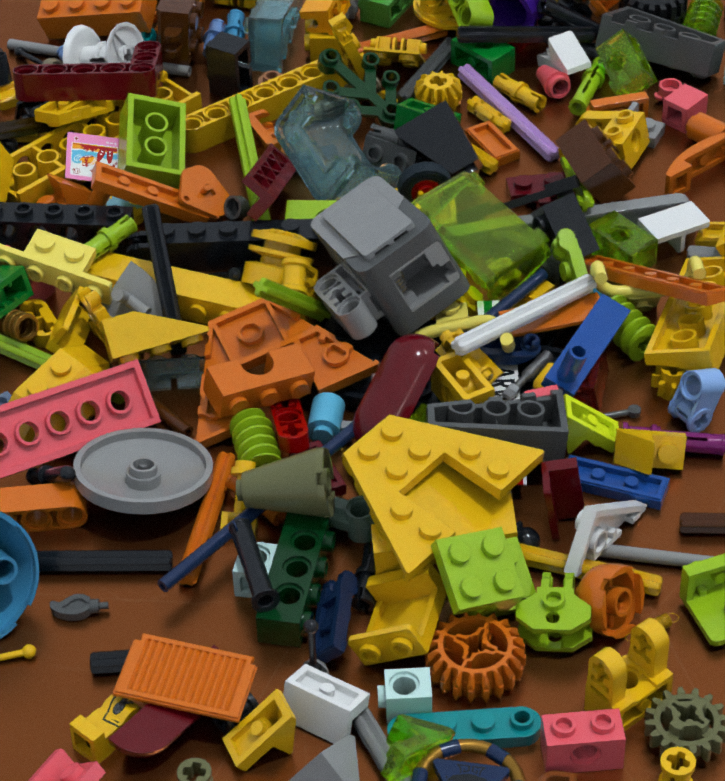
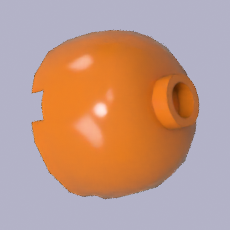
M619 563L600 564L590 569L580 581L575 590V595L592 607L590 628L593 629V632L605 637L620 639L625 638L636 626V624L629 623L633 620L635 613H642L645 591L643 579L640 574L633 572L632 569H635L634 567Z

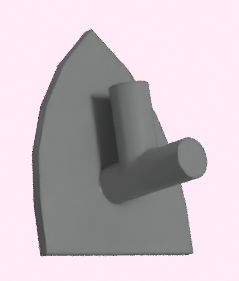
M130 261L112 288L111 297L113 300L111 304L102 303V305L111 317L132 311L163 317L156 281L145 270Z

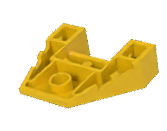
M444 462L405 494L407 498L455 530V536L502 527L506 539L518 537L511 490L498 500ZM371 524L376 575L401 569L393 552L390 553L386 547L387 540L384 535L379 533L375 524ZM435 559L431 561L432 565L436 563Z

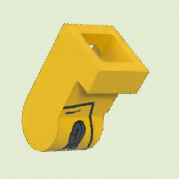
M110 695L102 707L97 708L85 718L80 714L69 723L73 749L89 761H97L100 764L116 750L109 744L108 738L139 712L142 707L131 699Z

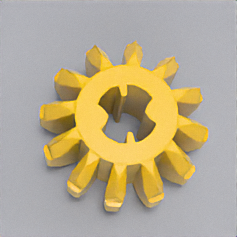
M443 70L439 73L431 71L429 75L422 74L414 87L415 99L433 105H438L446 100L451 109L456 111V107L461 105L462 100L460 79L454 77L453 73L445 74Z

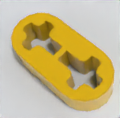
M40 299L27 300L20 305L19 310L38 316L36 318L39 328L32 342L40 348H45L57 319L45 301Z

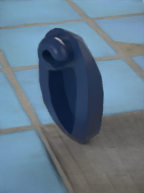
M529 333L525 336L514 337L515 349L511 353L503 351L500 338L480 347V349L497 365H518L538 355L541 351V341L537 335Z

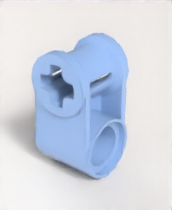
M717 368L689 370L681 376L675 395L668 405V413L673 418H680L686 424V429L689 432L699 433L710 424L714 410L725 390L723 373Z

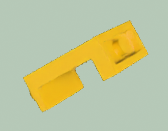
M431 562L408 583L403 579L404 573L402 569L369 576L366 588L376 600V604L366 632L351 635L347 642L365 666L428 654L447 594L442 578Z

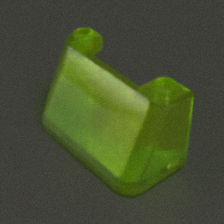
M462 171L412 200L411 203L430 219L457 264L471 275L477 285L488 290L489 293L486 296L490 300H502L528 279L552 255L547 245L550 239L541 229L536 228L533 230L487 190L484 187L485 182L476 172L472 171L469 174L466 171Z

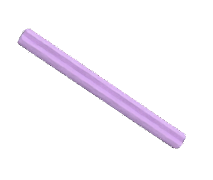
M465 64L463 67L460 66L458 68V77L482 100L509 118L512 122L510 126L548 162L559 159V147L470 64Z

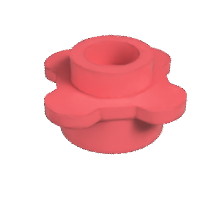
M675 78L661 80L658 85V92L654 93V98L663 101L665 97L682 86L681 81Z

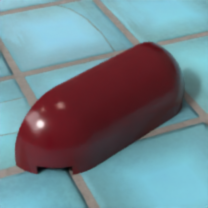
M407 334L399 337L390 345L354 415L353 432L356 442L388 415L410 418L438 362L439 356L434 353L435 348L439 345L437 341L422 334Z
M213 645V646L211 647V648L219 649V648H218L217 646H215V645ZM148 703L110 736L108 741L111 746L124 755L134 758L152 757L168 748L203 715Z

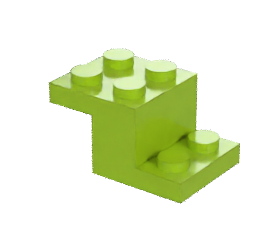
M502 527L437 539L431 544L454 615L466 612L469 616L477 615L479 612V614L485 617H489L494 612L496 617L516 613L517 603L536 593L518 538L506 539Z

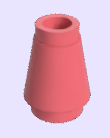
M542 65L537 69L536 77L547 96L560 99L569 93L571 83L566 73L549 65Z

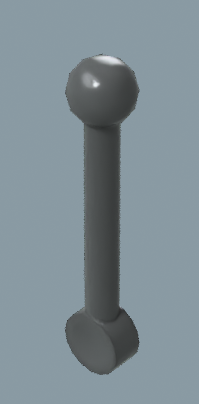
M632 404L628 409L603 414L610 418L624 416L639 418L641 407Z

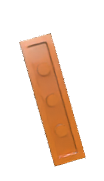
M96 161L92 169L91 189L93 190L86 202L88 205L105 206L109 197L114 196L143 207L145 205L157 204L161 213L190 223L208 222L209 220L208 216L183 206L179 202V189L98 161Z

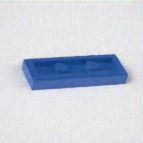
M569 455L568 458L577 457L582 492L619 501L637 500L647 504L648 508L661 510L669 489L670 478L654 474L647 475L633 469Z

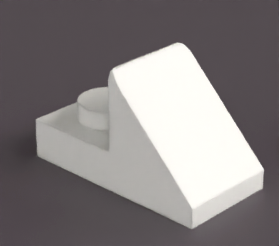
M566 31L549 37L547 52L537 55L538 66L549 65L567 75L592 67L591 61L572 31Z

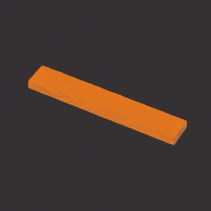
M600 255L584 258L588 274H590V267L594 261H602L607 273V281L704 306L725 302V286Z

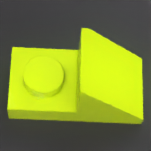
M565 393L563 397L569 429L567 440L568 454L572 453L585 440H588L596 447H601L613 453L616 428H619L618 421Z

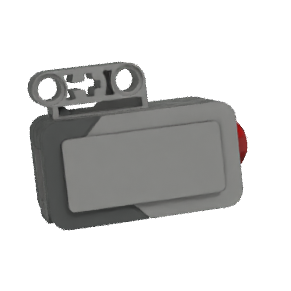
M380 176L368 178L319 213L311 222V228L337 265V267L316 282L314 291L329 314L355 340L366 338L377 328V320L380 318L396 334L400 336L410 334L463 296L470 287L467 278L430 219Z

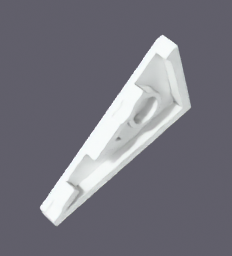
M637 500L584 506V509L579 512L575 520V529L577 531L563 572L574 573L575 577H578L582 573L584 560L587 558L595 561L604 549H607L621 536L622 530L618 527L624 521L631 524L636 522L646 510L647 504Z

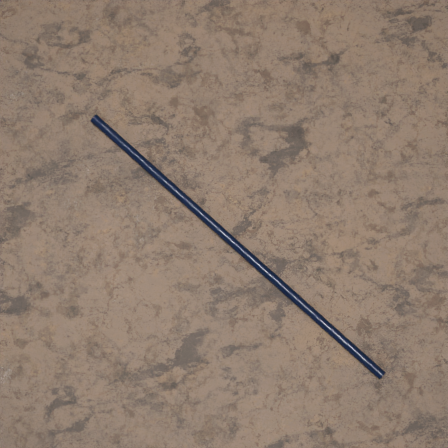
M542 268L537 270L484 315L498 317V311L514 307L548 279L546 270ZM353 422L322 446L328 448L331 457L355 438ZM246 508L157 581L159 588L163 592H168L232 539L228 529L231 522L235 525L236 531H238L235 519L246 518L252 523L266 510Z

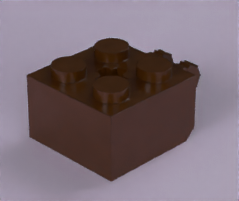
M160 0L156 8L162 62L189 65L193 55L198 53L199 43H203L204 27H200V18H203L204 2L200 0Z
M584 119L555 140L581 184L601 204L616 202L636 187L630 178L634 174L624 159H620L618 155L620 153L619 149L610 138H607L598 125L593 128Z

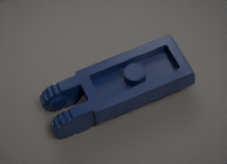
M349 570L340 573L337 581L329 580L323 584L320 601L317 605L315 620L319 628L315 633L317 659L325 664L339 658L347 647L346 638L348 624L351 619L352 597L358 592L357 577Z

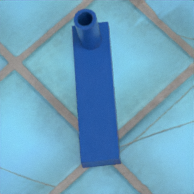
M602 294L550 368L541 385L546 387L557 384L558 388L563 390V395L566 393L574 397L627 319L631 310Z

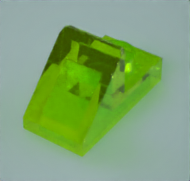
M404 714L398 715L386 738L390 748L387 751L386 757L388 759L381 775L387 781H399L412 775L416 764L429 754V750L437 745L451 741L456 732L447 726Z

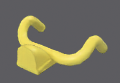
M692 256L689 258L684 276L698 280L706 276V271L700 257ZM596 260L591 264L590 275H592L593 280L597 283L596 289L600 293L608 297L622 294L627 298L628 302L635 306V309L641 312L650 311L653 307H657L661 296H665L627 285H612L607 282L608 277L603 262Z
M453 302L435 315L436 324L416 330L413 334L437 338L445 330L454 332L460 328L463 332L469 331L496 317L492 315L469 317L466 302ZM512 332L503 333L500 337L502 349L506 353H511L515 349Z

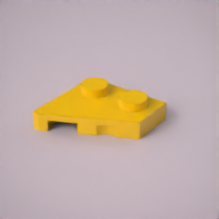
M114 100L49 101L34 110L35 121L46 123L50 127H61L65 124L112 112L115 110Z

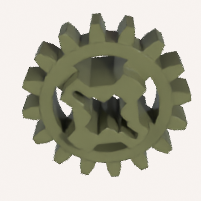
M678 687L676 695H672L668 690H664L662 700L654 697L651 701V708H646L644 736H649L650 748L660 746V757L666 749L678 746L691 751L695 759L700 756L708 762L711 758V751L720 754L722 752V745L725 743L724 705L722 703L712 705L713 695L708 694L702 698L699 696V689L694 688L691 694H685L683 687Z

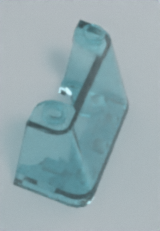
M303 84L278 117L274 127V134L312 196L316 200H339L359 184L373 176H380L393 188H397L399 177L402 174L399 167L392 163H385L380 167L371 165L353 138L362 120L360 109L354 100Z

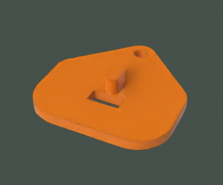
M195 165L184 169L180 174L179 202L183 206L213 219L226 216L224 203L230 195L212 171L202 165Z

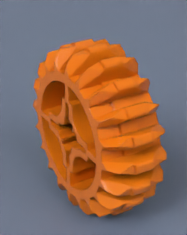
M466 612L463 613L461 618L450 614L448 623L438 622L428 654H425V667H430L433 685H440L442 694L453 691L455 700L466 696L470 704L476 697H481L487 703L490 695L501 699L504 690L513 691L515 682L521 680L524 666H526L525 643L523 638H520L518 628L510 627L508 619L497 621L495 612L489 617H485L479 614V612L477 615L471 616Z

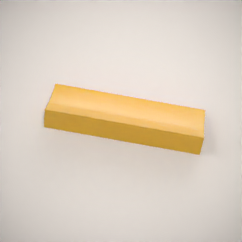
M725 256L700 257L706 271V276L701 280L725 286ZM686 258L679 275H685L689 258ZM669 297L644 352L646 365L670 366L685 370L719 369L725 355V302L704 306Z

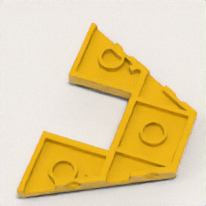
M388 415L343 452L342 463L347 473L354 478V486L360 496L363 495L370 508V516L376 528L387 540L386 547L390 553L393 552L404 573L403 579L408 583L435 559L431 544L437 539L453 537L456 534L455 530L407 498L405 494L444 462L500 500L543 461L545 451Z

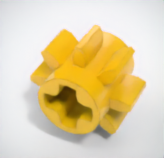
M656 365V373H652L651 387L658 388L657 396L671 401L678 388L681 376L687 370Z

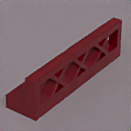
M272 143L241 181L258 196L247 212L255 221L277 199L298 168Z

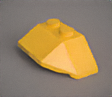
M86 345L60 348L13 392L9 402L110 369L109 362ZM83 403L81 415L89 421L95 415V410L90 404ZM52 414L50 418L52 428L56 431H63L65 428L64 418L59 414ZM27 424L20 426V437L26 442H32L35 437L33 428Z

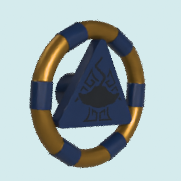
M454 739L438 744L418 761L413 769L411 781H427L428 773L433 767L439 781H506L509 777L511 781H526L522 768L510 753L495 744L478 739ZM461 753H474L486 756L500 766L447 760L446 758Z

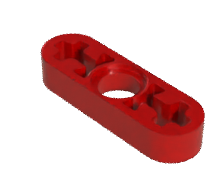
M293 398L269 406L270 418L279 449L285 453H300L308 449L310 445L309 432L299 398Z

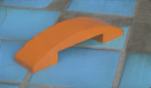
M725 132L694 144L673 161L666 173L664 195L683 194L690 190L693 177L725 161Z

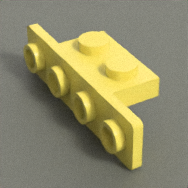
M38 228L24 251L0 243V265L24 266L28 278L32 281L55 286L64 292L74 293L79 286L84 288L88 286L91 292L93 290L97 291L102 303L111 304L113 300L111 297L113 291L112 282L87 273L96 257V248Z

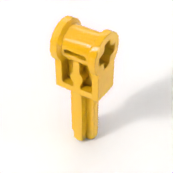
M295 257L282 259L281 266L284 267L282 285L320 300L314 291V285L318 279V270L310 265V261Z

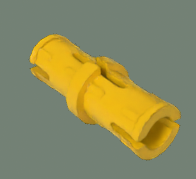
M500 73V76L497 75L494 78L493 87L510 97L513 103L525 105L535 113H539L540 110L544 109L547 102L546 97L531 90L527 83L515 81L504 73Z

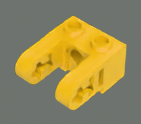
M629 109L621 111L589 110L585 111L575 124L576 126L585 119L592 127L598 125L607 138H610L620 151L618 154L620 159H624L631 170L650 143L645 112H636ZM558 148L560 158L565 157L560 148Z
M647 618L631 630L628 655L621 657L615 649L605 647L589 658L585 687V711L619 708L623 728L626 731L645 717L646 708H651V701L654 697L662 700L664 690H668L672 694L674 674L667 669L669 636L665 628L657 620Z

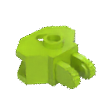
M543 572L541 587H537V593L516 605L515 618L519 622L518 633L520 638H523V642L535 651L574 652L593 640V629L590 628L592 607L575 595L574 573L565 574L563 587H553L552 573ZM549 636L555 638L561 637V639L559 641L553 642L549 640Z

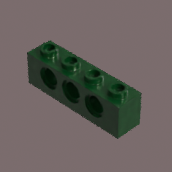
M287 513L269 572L272 587L280 595V602L270 611H257L256 629L258 642L301 648L306 633L303 629L304 622L308 619H314V614L311 610L320 601L321 585L319 582L320 579H326L329 566V559L326 558L327 553H333L335 548L336 532L330 531V517L321 518Z

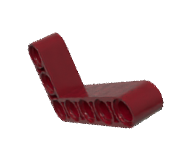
M143 41L136 44L130 63L27 64L17 66L13 69L16 99L22 102L126 100L128 93L155 97L163 75L161 43L157 41Z

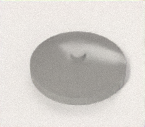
M156 428L124 429L101 435L84 445L76 454L73 468L76 472L74 483L83 497L102 508L127 514H158L183 508L200 499L209 490L213 480V460L208 450L202 444L186 435Z

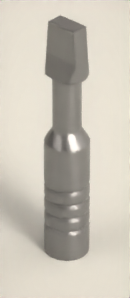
M544 350L523 370L522 376L504 390L502 396L507 400H512L527 382H531L547 363L553 361V354L548 350Z

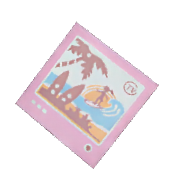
M67 132L65 178L91 181L92 169L96 161L118 168L119 138Z

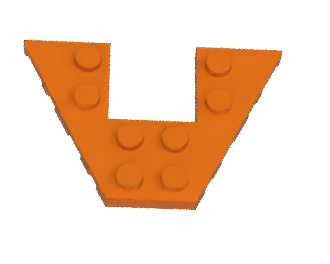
M262 298L208 321L209 332L207 333L208 340L204 352L205 366L204 374L201 377V400L197 411L198 425L196 439L194 440L207 448L232 437L229 424L234 415L219 418L203 390L206 368L209 366L238 359L243 369L247 371L266 363L268 351L298 343L315 370L313 384L319 394L323 392L333 393L371 376L372 373H376L379 361L376 359L372 361L355 351L353 345L338 341L334 334L319 325H311L301 319L300 314Z

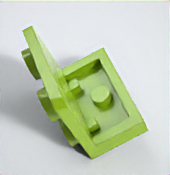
M725 553L682 566L679 596L712 646L725 644Z

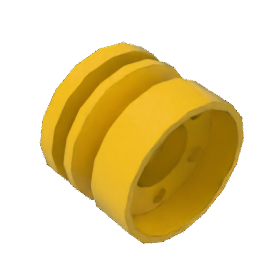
M274 228L252 229L251 237L265 241L263 247L249 244L248 249L260 254L261 258L260 261H245L241 282L253 284L255 281L259 282L261 278H267L282 285L284 267L281 266V260L295 257L306 259L313 264L314 259L300 256L301 250L316 252L318 244L307 240L302 235Z

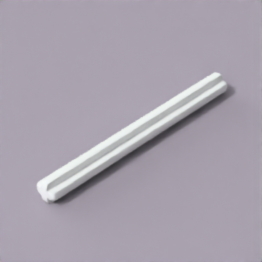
M585 274L455 337L454 341L451 342V348L455 350L458 356L468 354L500 338L503 333H510L592 293L593 289L597 287V283L593 280L592 275Z

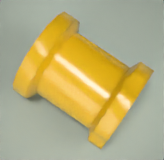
M678 746L666 749L661 755L660 766L662 773L659 775L658 781H671L673 779L674 781H693L691 775L696 767V759L693 753L686 748ZM680 758H682L683 766L679 768Z

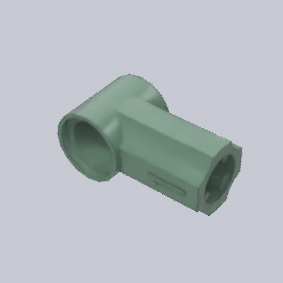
M357 496L349 500L335 497V513L333 517H330V527L346 531L348 537L356 543L372 541L371 524H374L364 497Z

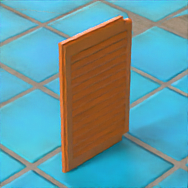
M143 633L141 640H133L112 695L239 723L258 667L253 665L254 657Z

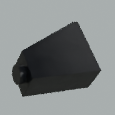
M446 100L394 130L404 145L418 151V154L427 161L442 165L449 172L450 176L458 182L474 178L478 175L479 170L484 168Z

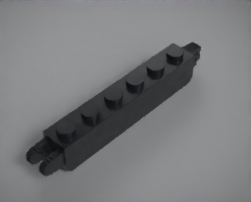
M290 218L285 220L162 223L170 264L173 267L191 271L229 270L232 267H244L245 261H260L261 255L249 250L248 246L252 244L263 247L265 240L251 237L252 229L262 230L271 228L302 235L307 240L318 244L316 252L301 250L300 256L314 259L313 264H310L312 267H333L335 265V262L311 228L313 219ZM139 231L127 238L128 248L126 256L152 262L146 231Z

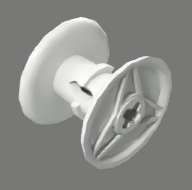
M127 21L117 24L112 29L107 43L106 41H100L99 36L92 28L83 24L77 25L66 36L63 45V64L130 63L136 44L143 42L144 39L137 27Z

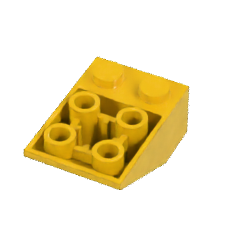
M136 311L101 320L99 324L110 363L118 361V365L139 360V355L149 352L150 357L168 353L172 350L171 345L181 343L182 348L199 344L204 340L203 336L209 332V327L206 325Z

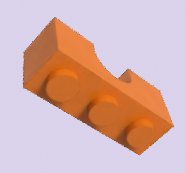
M297 343L268 351L264 374L262 375L247 372L243 369L238 359L209 366L206 368L203 390L218 417L224 418L235 415L244 409L269 407L275 403L293 398L298 399L311 394L315 370Z

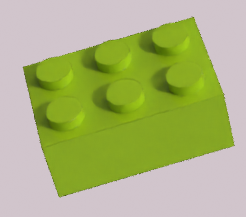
M128 93L120 112L118 168L179 189L180 174L185 169L186 103Z

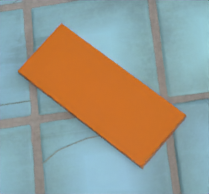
M597 292L585 295L512 331L513 337H519L529 333L535 334L580 325L600 296ZM513 309L498 311V315L500 316Z

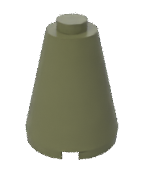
M316 447L242 472L241 479L236 480L238 501H243L247 508L321 518L333 517L335 513V491H332L331 479H334L329 450L325 447Z

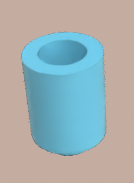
M323 392L313 398L307 424L309 438L312 441L319 440L322 444H326L341 431L340 427L344 416L345 402L340 396L330 392Z

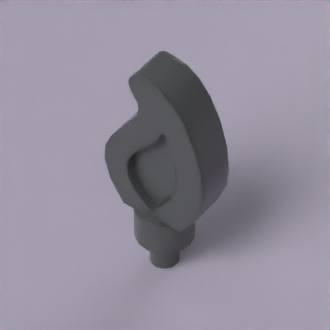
M74 594L61 602L50 601V609L56 618L67 621H80L88 618L92 613H100L101 609H109V602H100V599H91L85 594Z

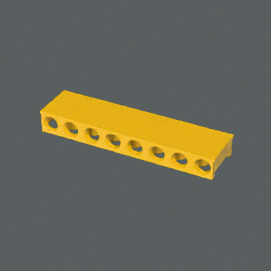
M163 70L161 79L163 87H159L158 93L154 98L186 103V115L202 109L201 93L196 91L192 94L168 79V73ZM114 100L115 106H119V111L108 112L65 124L11 153L10 155L14 159L6 202L36 203L40 197L54 193L47 173L65 178L67 137H63L67 132L74 131V133L119 138L120 112L125 100ZM93 118L97 119L96 124H87L89 120ZM45 144H51V149L41 150ZM28 156V162L17 164L21 157ZM68 179L80 183L82 185L89 182L83 180Z

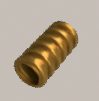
M13 309L0 319V333L22 342L30 341L38 332V320L30 313Z

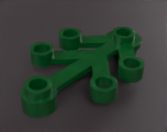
M328 48L322 51L317 63L318 69L327 75H339L352 87H340L336 81L327 80L322 86V96L328 100L336 98L345 99L342 106V114L348 118L356 116L378 118L379 123L383 127L394 128L398 104L396 102V88L400 80L399 74L394 70H387L383 73L381 84L385 88L384 100L376 93V70L380 61L377 54L367 52L363 55L361 66L364 69L363 82L341 62L342 58L337 50ZM358 100L368 101L373 106H361Z

